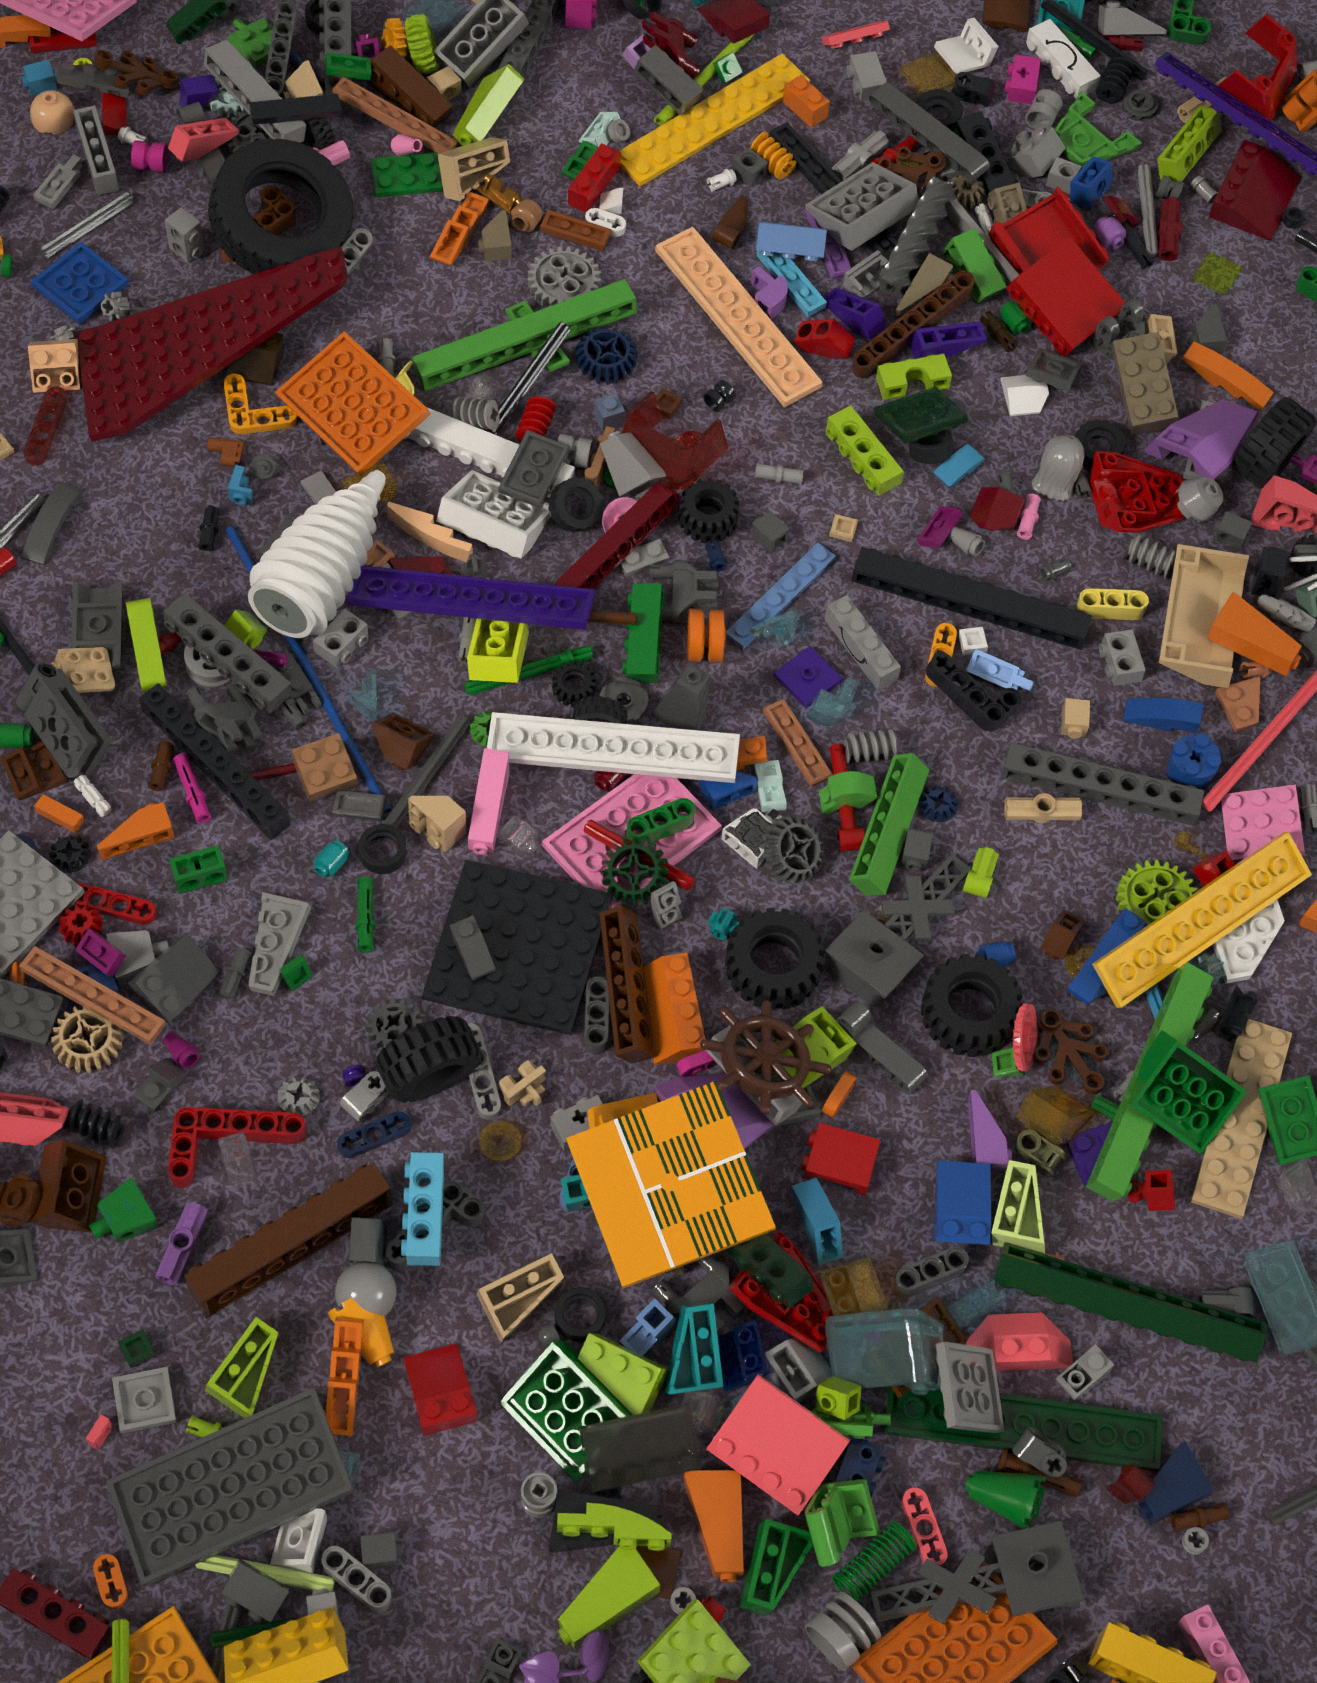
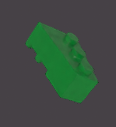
M765 1519L758 1525L739 1608L765 1616L775 1609L813 1545L809 1531Z

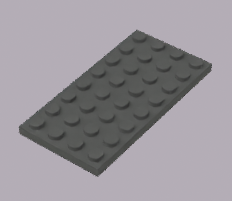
M314 1387L106 1481L141 1585L144 1587L355 1492L318 1393Z

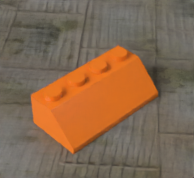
M688 953L661 956L643 966L654 1066L679 1062L687 1056L704 1051L705 1049L701 1048L700 1042L705 1039Z

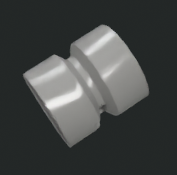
M1049 89L1039 90L1025 116L1029 127L1035 129L1052 127L1062 107L1061 97Z
M560 434L558 442L570 446V449L573 450L570 451L565 463H573L576 468H589L593 439L580 437L578 440H575L572 435Z
M542 1472L527 1476L521 1486V1505L524 1511L536 1518L551 1514L556 1507L557 1485L554 1479Z

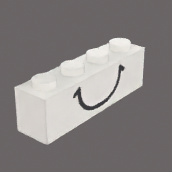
M1051 19L1029 28L1026 41L1027 47L1041 58L1040 62L1052 71V75L1056 80L1059 79L1068 94H1072L1077 99L1080 92L1087 95L1096 90L1100 81V74Z

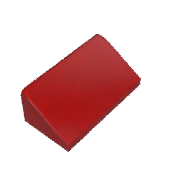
M101 92L104 134L117 135L122 127H127L126 99L115 94Z

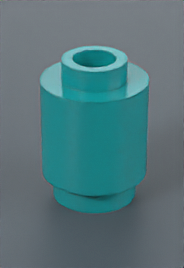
M334 840L332 843H328L313 859V868L321 877H332L348 860L347 856L350 852L342 842Z

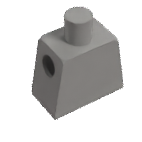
M147 930L106 934L107 940L126 954L125 959L115 973L119 987L127 985L128 982L169 947L167 940L152 944L149 931Z

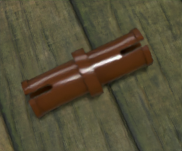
M160 741L158 744L156 758L151 764L153 770L148 784L151 790L163 791L165 787L167 773L170 772L172 767L170 760L174 745L171 742Z
M1224 1502L1203 1508L1195 1506L1190 1511L1171 1514L1170 1524L1174 1532L1192 1527L1205 1528L1207 1524L1228 1520L1229 1512Z

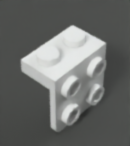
M975 18L967 20L960 36L937 41L934 45V48L957 74L989 67L999 47Z

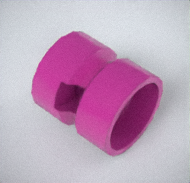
M135 140L133 142L131 152L133 170L144 171L150 167L152 172H166L168 163L167 143L153 142L150 146L146 141Z

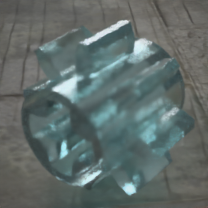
M1203 954L1198 957L1197 962L1192 964L1214 977L1211 982L1212 986L1219 982L1218 978L1225 975L1223 972L1224 962L1216 958V954L1209 957Z

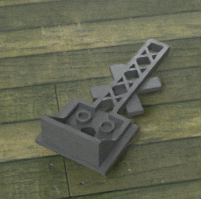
M951 854L923 885L921 876H905L904 881L908 900L881 902L883 917H891L885 925L863 910L825 950V954L830 957L826 972L875 1008L882 998L885 999L924 958V954L906 941L913 934L915 941L931 940L928 918L930 916L954 915L952 899L946 898L961 884L972 868ZM952 864L961 873L959 875H949L948 867ZM944 883L945 890H934L933 884ZM904 916H911V921L905 922ZM891 930H900L901 937ZM871 949H876V950H878L880 953H875V952L872 951Z
M1062 1520L991 1536L998 1563L982 1566L986 1558L972 1549L968 1551L955 1573L926 1559L918 1571V1575L923 1577L924 1580L871 1591L877 1622L929 1611V1617L944 1625L957 1604L968 1603L988 1615L997 1601L993 1596L1006 1593L1013 1617L1059 1606L1074 1609L1080 1608V1602L1084 1601V1596ZM1034 1562H1041L1045 1565L1039 1571L1030 1569V1565ZM1001 1573L1004 1584L997 1585L990 1580L994 1574ZM972 1580H975L976 1582L980 1583L979 1586L976 1587L972 1585ZM938 1587L943 1589L940 1596L935 1594ZM912 1592L924 1595L921 1602L916 1604L907 1599ZM890 1598L896 1601L892 1609L881 1611L878 1600Z

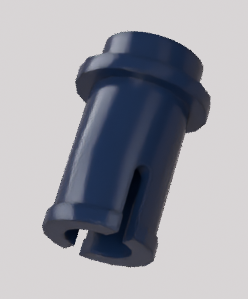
M713 540L714 549H712L710 542L705 545L710 560L709 567L713 571L721 572L726 569L728 561L723 556L719 541Z

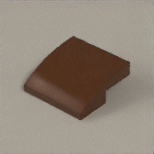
M984 0L982 24L997 30H1002L1006 26L1025 33L1028 29L1030 0Z
M43 741L27 750L21 746L0 758L18 800L29 798L69 782L66 774Z

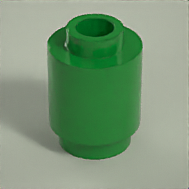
M1009 301L1000 309L1001 318L1015 335L1018 333L1025 334L1029 331L1032 319L1025 314L1018 303Z
M1 723V748H20L22 746L26 749V746L33 745L34 733L32 726L17 723Z

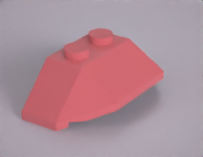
M0 1092V1142L36 1146L62 1128L68 1116L69 1108L50 1098Z
M1042 1312L988 1315L965 1344L993 1349L996 1371L1068 1368L1073 1364L1071 1341Z

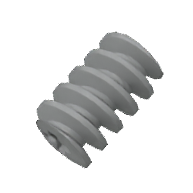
M460 396L450 405L447 416L483 429L495 430L500 421L498 404L495 400H480L478 398L472 399Z
M1141 534L1132 538L1122 559L1124 560L1130 555L1129 562L1131 564L1138 559V567L1141 568L1147 563L1146 570L1148 572L1156 567L1155 575L1159 576L1164 571V579H1166L1175 562V550L1166 554L1167 546L1157 550L1158 542L1149 546L1148 537L1143 542H1140Z
M891 729L887 730L886 735H884L882 730H878L876 737L873 731H868L866 737L862 731H859L856 737L853 732H849L847 738H844L847 764H849L851 756H854L856 763H859L861 756H864L865 761L869 762L870 755H873L875 761L878 762L880 754H883L885 761L889 760L890 754L893 753V756L897 755L896 738Z

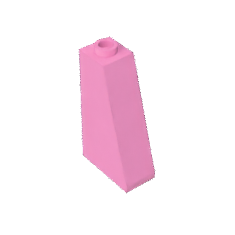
M484 748L468 836V849L476 854L484 855L487 852H494L509 779V752Z

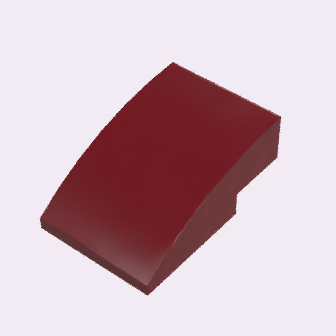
M714 0L698 8V11L721 37L726 35L733 44L769 27L770 14L755 0Z

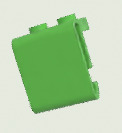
M866 1479L820 1485L804 1512L818 1564L822 1567L833 1565L840 1560L839 1553L844 1552L850 1538L876 1536L880 1531Z

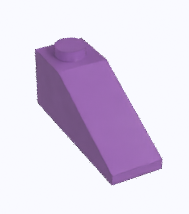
M971 1090L968 1096V1111L973 1163L990 1164L991 1172H1005L1009 1160L1012 1161V1150L1007 1148L1006 1137L978 1092Z

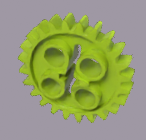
M1146 860L1143 867L1137 863L1134 870L1129 868L1126 876H1122L1121 884L1118 885L1116 890L1119 892L1116 896V901L1120 902L1117 909L1123 910L1127 908L1145 920L1149 925L1175 907L1170 903L1171 901L1180 904L1197 892L1198 889L1190 887L1193 879H1184L1186 871L1180 874L1177 873V865L1170 869L1168 861L1165 862L1164 866H1160L1159 861L1155 860L1154 865L1151 866L1148 860ZM1157 881L1163 882L1166 886L1159 885ZM1136 891L1142 892L1145 896L1137 895ZM1149 912H1155L1158 916H1152Z

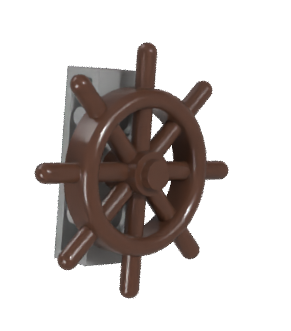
M768 1000L763 1001L761 1004V1015L749 1016L741 1020L728 1007H720L719 1014L730 1026L715 1034L711 1040L703 1039L700 1042L701 1048L705 1049L728 1074L718 1081V1089L725 1090L733 1084L738 1085L760 1109L761 1113L766 1115L775 1126L796 1113L802 1103L805 1107L811 1108L814 1105V1100L801 1087L809 1071L829 1074L832 1071L829 1064L811 1061L810 1052L804 1038L813 1033V1025L806 1024L796 1031L787 1023L772 1017V1004ZM752 1033H761V1043ZM772 1036L779 1039L780 1042L777 1044L772 1042ZM789 1048L794 1057L782 1055L781 1053ZM783 1066L796 1068L795 1075L792 1077Z

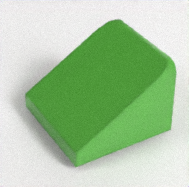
M1012 1048L991 1053L994 1077L1024 1076V1071L1018 1070L1015 1065L1014 1050Z

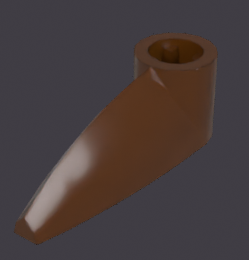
M741 196L717 225L712 236V240L732 250L738 243L747 221L748 208L747 200L744 196Z

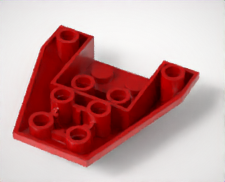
M1095 452L1089 485L1092 489L1091 495L1101 526L1117 532L1140 533L1187 519L1177 506L1180 500L1176 490L1184 481L1182 475L1119 453Z
M780 1230L753 1255L727 1287L746 1308L819 1353L826 1348L844 1323L841 1314L798 1248Z

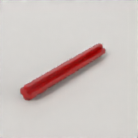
M593 820L586 822L583 830L584 833L614 849V844H617L620 848L624 847L622 840L625 838ZM639 853L640 864L648 865L649 868L655 867L654 861L650 857ZM669 863L663 866L670 870L669 874L662 875L668 881H674L677 886L686 891L693 887L695 883L694 877Z

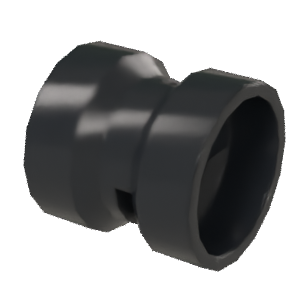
M720 380L715 384L713 390L710 389L704 393L703 400L708 407L716 404L717 406L712 410L719 412L724 408L725 403L731 402L736 395L728 382Z

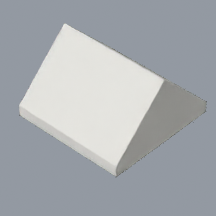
M315 1509L282 1524L270 1565L313 1573L327 1523L325 1510Z

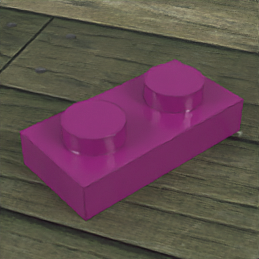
M940 506L917 538L919 545L939 548L962 516L959 508Z
M88 928L75 951L110 977L115 975L126 957V954L90 928Z

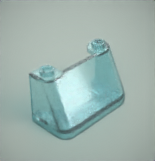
M910 1308L827 1317L825 1333L832 1376L861 1385V1395L862 1388L905 1385L915 1394H927L929 1390H939L940 1372L936 1361V1344L943 1342L944 1325L926 1313Z

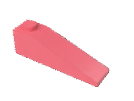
M1274 475L1261 490L1251 518L1252 525L1267 530L1279 531L1280 527L1294 528V532L1315 529L1317 534V495L1294 481Z

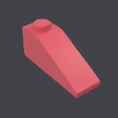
M227 118L175 126L168 149L182 162L199 159L237 136L239 130Z

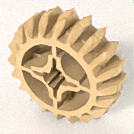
M74 1006V1013L70 1014L65 1011V1020L57 1018V1025L59 1027L53 1028L54 1036L51 1037V1043L54 1045V1054L58 1055V1060L61 1064L66 1062V1068L70 1070L75 1066L76 1072L80 1073L83 1067H85L87 1073L90 1074L92 1071L91 1066H96V1069L101 1071L100 1063L104 1062L110 1066L109 1056L117 1058L118 1053L116 1050L122 1049V1042L120 1041L124 1038L120 1027L83 1007V1010H79ZM87 1022L98 1023V1025L90 1026ZM78 1026L77 1031L67 1039L70 1032ZM83 1031H86L87 1036H90V1046L87 1040H84ZM107 1037V1040L104 1043V1045L100 1049L96 1050L97 1045L100 1042L104 1041V1038ZM85 1050L88 1054L76 1053V1051Z

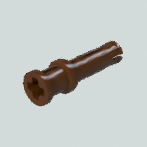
M1007 1448L1002 1449L996 1466L997 1472L1005 1471L1007 1473L1043 1475L1046 1478V1482H1040L1041 1484L1077 1497L1082 1484V1480L1065 1474L1059 1477L1047 1476L1036 1467L1019 1459L1015 1454L1008 1452Z

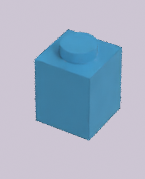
M49 60L23 66L24 76H21L24 89H29L31 96L38 95L47 90H57L55 76Z

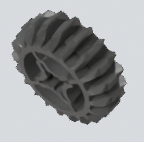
M796 815L790 817L783 816L771 822L772 825L765 828L767 834L761 836L765 844L759 846L761 849H764V854L760 857L767 861L763 867L771 868L769 875L776 876L777 880L785 881L788 884L794 882L801 883L813 877L812 874L819 871L817 865L823 863L819 855L825 853L820 850V845L824 842L818 841L817 838L821 832L813 831L815 824H808L807 819L799 818Z

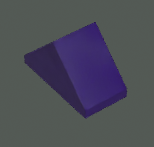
M213 75L181 79L179 100L181 107L199 102L203 108L221 92Z

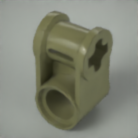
M1025 1130L1020 1133L1015 1143L1016 1152L1029 1163L1035 1165L1037 1170L1050 1178L1053 1177L1054 1169L1059 1162L1067 1157V1154L1060 1147L1049 1142L1033 1130ZM1029 1139L1034 1143L1035 1148L1031 1150L1025 1149L1021 1141Z

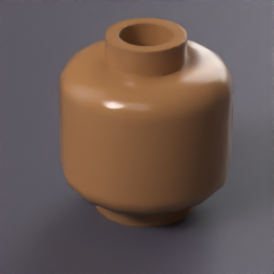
M523 199L511 210L510 222L516 230L529 233L541 222L543 212L541 207L533 200Z

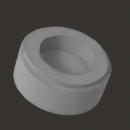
M617 119L609 124L608 134L614 142L622 143L630 137V128L624 120Z

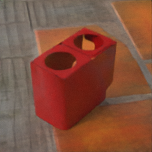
M832 318L802 321L794 342L804 352L834 359L849 357L855 338L836 319Z

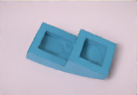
M967 444L952 454L933 473L951 489L966 474L970 475L985 458Z

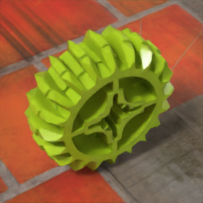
M416 14L406 18L405 31L407 43L415 69L421 75H429L439 71L440 61L433 52L437 48L436 39L428 17L424 14Z

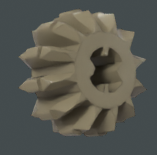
M961 175L953 177L951 180L954 182L952 191L956 199L964 209L968 207L972 211L974 206H979L984 199V182H980L979 178L974 182H969Z

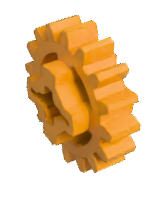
M389 18L385 22L386 29L383 30V36L381 37L383 50L391 45L405 59L404 56L407 55V49L409 48L405 28L402 27L400 18Z

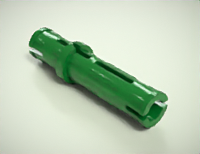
M360 877L357 880L358 921L355 923V929L358 931L357 949L360 952H370L374 949L373 931L376 928V923L373 921L374 880L371 877Z

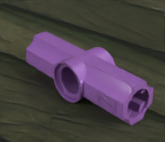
M194 1202L186 1203L175 1230L169 1236V1245L155 1275L156 1279L172 1286H178L190 1256L195 1252V1244L209 1214L208 1209ZM180 1240L189 1241L188 1245L183 1248L176 1247Z

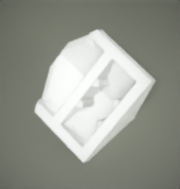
M1026 375L1000 378L1010 416L1041 413L1049 395L1047 383L1036 382Z

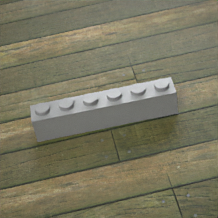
M228 40L205 48L204 66L250 116L249 102L282 99L278 92L265 81L264 77L252 67L251 63ZM304 120L259 124L273 139H287L299 143L304 141L306 131Z

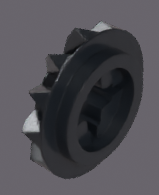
M70 834L64 838L59 837L55 844H51L49 853L51 863L65 873L81 870L87 865L91 856L88 843L80 836L74 837ZM69 845H71L73 852H75L72 853L70 861L65 854L68 851Z

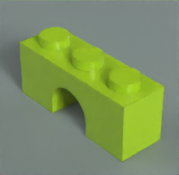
M945 354L929 355L923 358L907 359L901 362L879 365L876 380L883 400L906 396L907 381L912 379L923 382L927 392L950 388L952 374Z

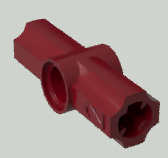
M1168 197L1163 199L1161 203L1160 219L1157 230H1159L1157 236L1159 238L1158 258L1164 261L1177 260L1183 221H1180L1181 202L1176 197Z

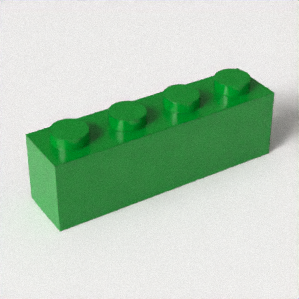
M633 584L632 592L628 593V607H631V613H637V624L626 625V628L629 629V637H625L624 649L625 652H628L627 660H623V674H626L627 678L634 679L639 683H658L665 596L662 584Z

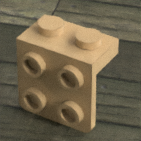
M106 648L58 649L55 661L51 662V664L57 669H62L78 693L114 690L115 682Z

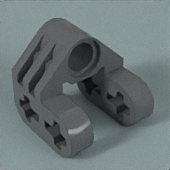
M1131 298L1121 306L1117 321L1111 316H1106L1097 323L1093 344L1109 360H1114L1112 354L1113 341L1119 340L1118 335L1120 331L1125 334L1122 339L1145 334V323L1142 321L1144 309L1141 303Z

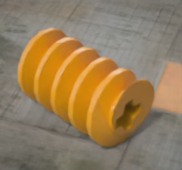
M762 132L752 142L750 149L768 162L767 169L776 179L782 180L792 173L797 162L795 160L792 161L793 155L787 153L786 148H780L779 142L774 143L773 137L768 138V133Z

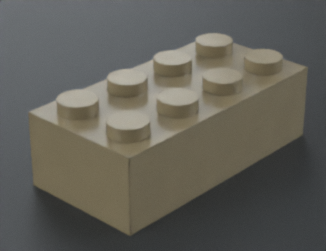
M1159 332L1113 341L1112 354L1131 435L1164 430L1177 422L1179 416Z

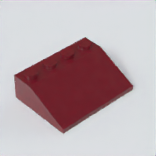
M1243 140L1213 201L1209 218L1271 241L1301 177L1265 147Z

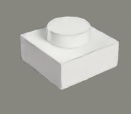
M983 627L959 629L958 637L963 655L973 654L975 649L987 652L988 646Z

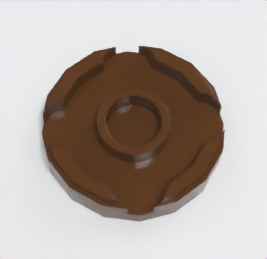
M24 1173L15 1174L11 1177L13 1178L8 1183L5 1181L0 1186V1222L9 1227H19L26 1223L34 1215L40 1203L41 1186L36 1179Z

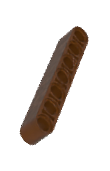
M968 271L956 273L859 349L853 357V374L862 379L871 376L877 371L879 365L888 363L910 346L915 329L934 327L967 301L973 293L975 279L972 273Z

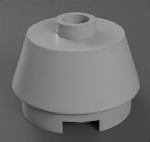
M1205 476L1187 479L1176 490L1180 500L1177 503L1179 510L1187 519L1192 517L1198 520V523L1211 520L1223 502V493L1220 486L1215 480Z

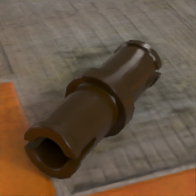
M991 311L985 312L990 320L988 321L982 315L980 322L988 329L991 338L997 340L1006 352L1013 351L1008 343L1014 349L1018 343L1008 333L1006 325L1000 323Z

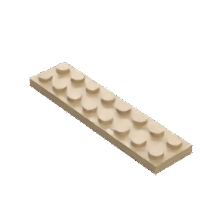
M1248 1019L1242 1036H1238L1235 1039L1226 1076L1248 1092L1211 1143L1206 1147L1191 1203L1239 1219L1244 1217L1267 1130V1123L1257 1088L1279 1083L1292 1036L1291 1032Z

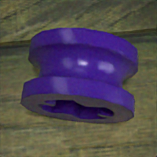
M363 1065L350 1066L342 1071L343 1078H346L344 1081L346 1087L356 1086L366 1076Z

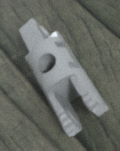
M1262 594L1258 598L1259 600H1257V606L1271 614L1270 618L1282 622L1290 628L1309 633L1316 623V619L1301 608L1291 605L1281 598L1277 600Z

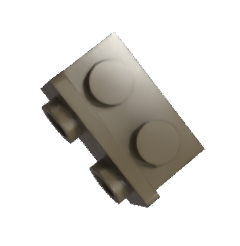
M1020 182L996 188L988 193V206L993 210L994 224L999 221L1003 224L1027 210Z

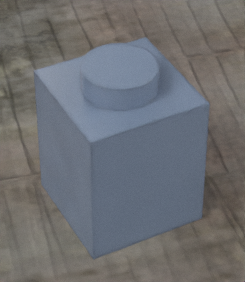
M617 393L595 400L594 416L602 433H604L606 426L614 427L615 429L624 427L625 410Z

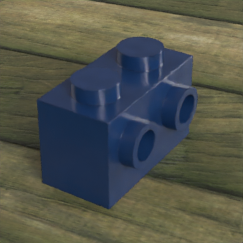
M851 1438L835 1482L866 1479L872 1498L877 1484L872 1482L874 1473H881L886 1459L881 1456L884 1447L864 1439Z

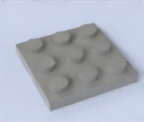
M950 1342L936 1344V1361L939 1365L940 1389L943 1394L944 1417L947 1422V1428L989 1433L1005 1431L993 1349Z

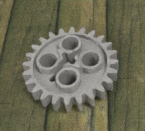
M558 246V252H554L553 249L549 248L548 255L541 252V258L535 257L534 263H530V270L528 271L530 294H535V301L541 299L542 306L547 303L551 306L599 289L601 287V271H598L599 265L594 264L593 257L587 259V252L580 255L578 248L574 252H571L569 246L566 251H562V248Z

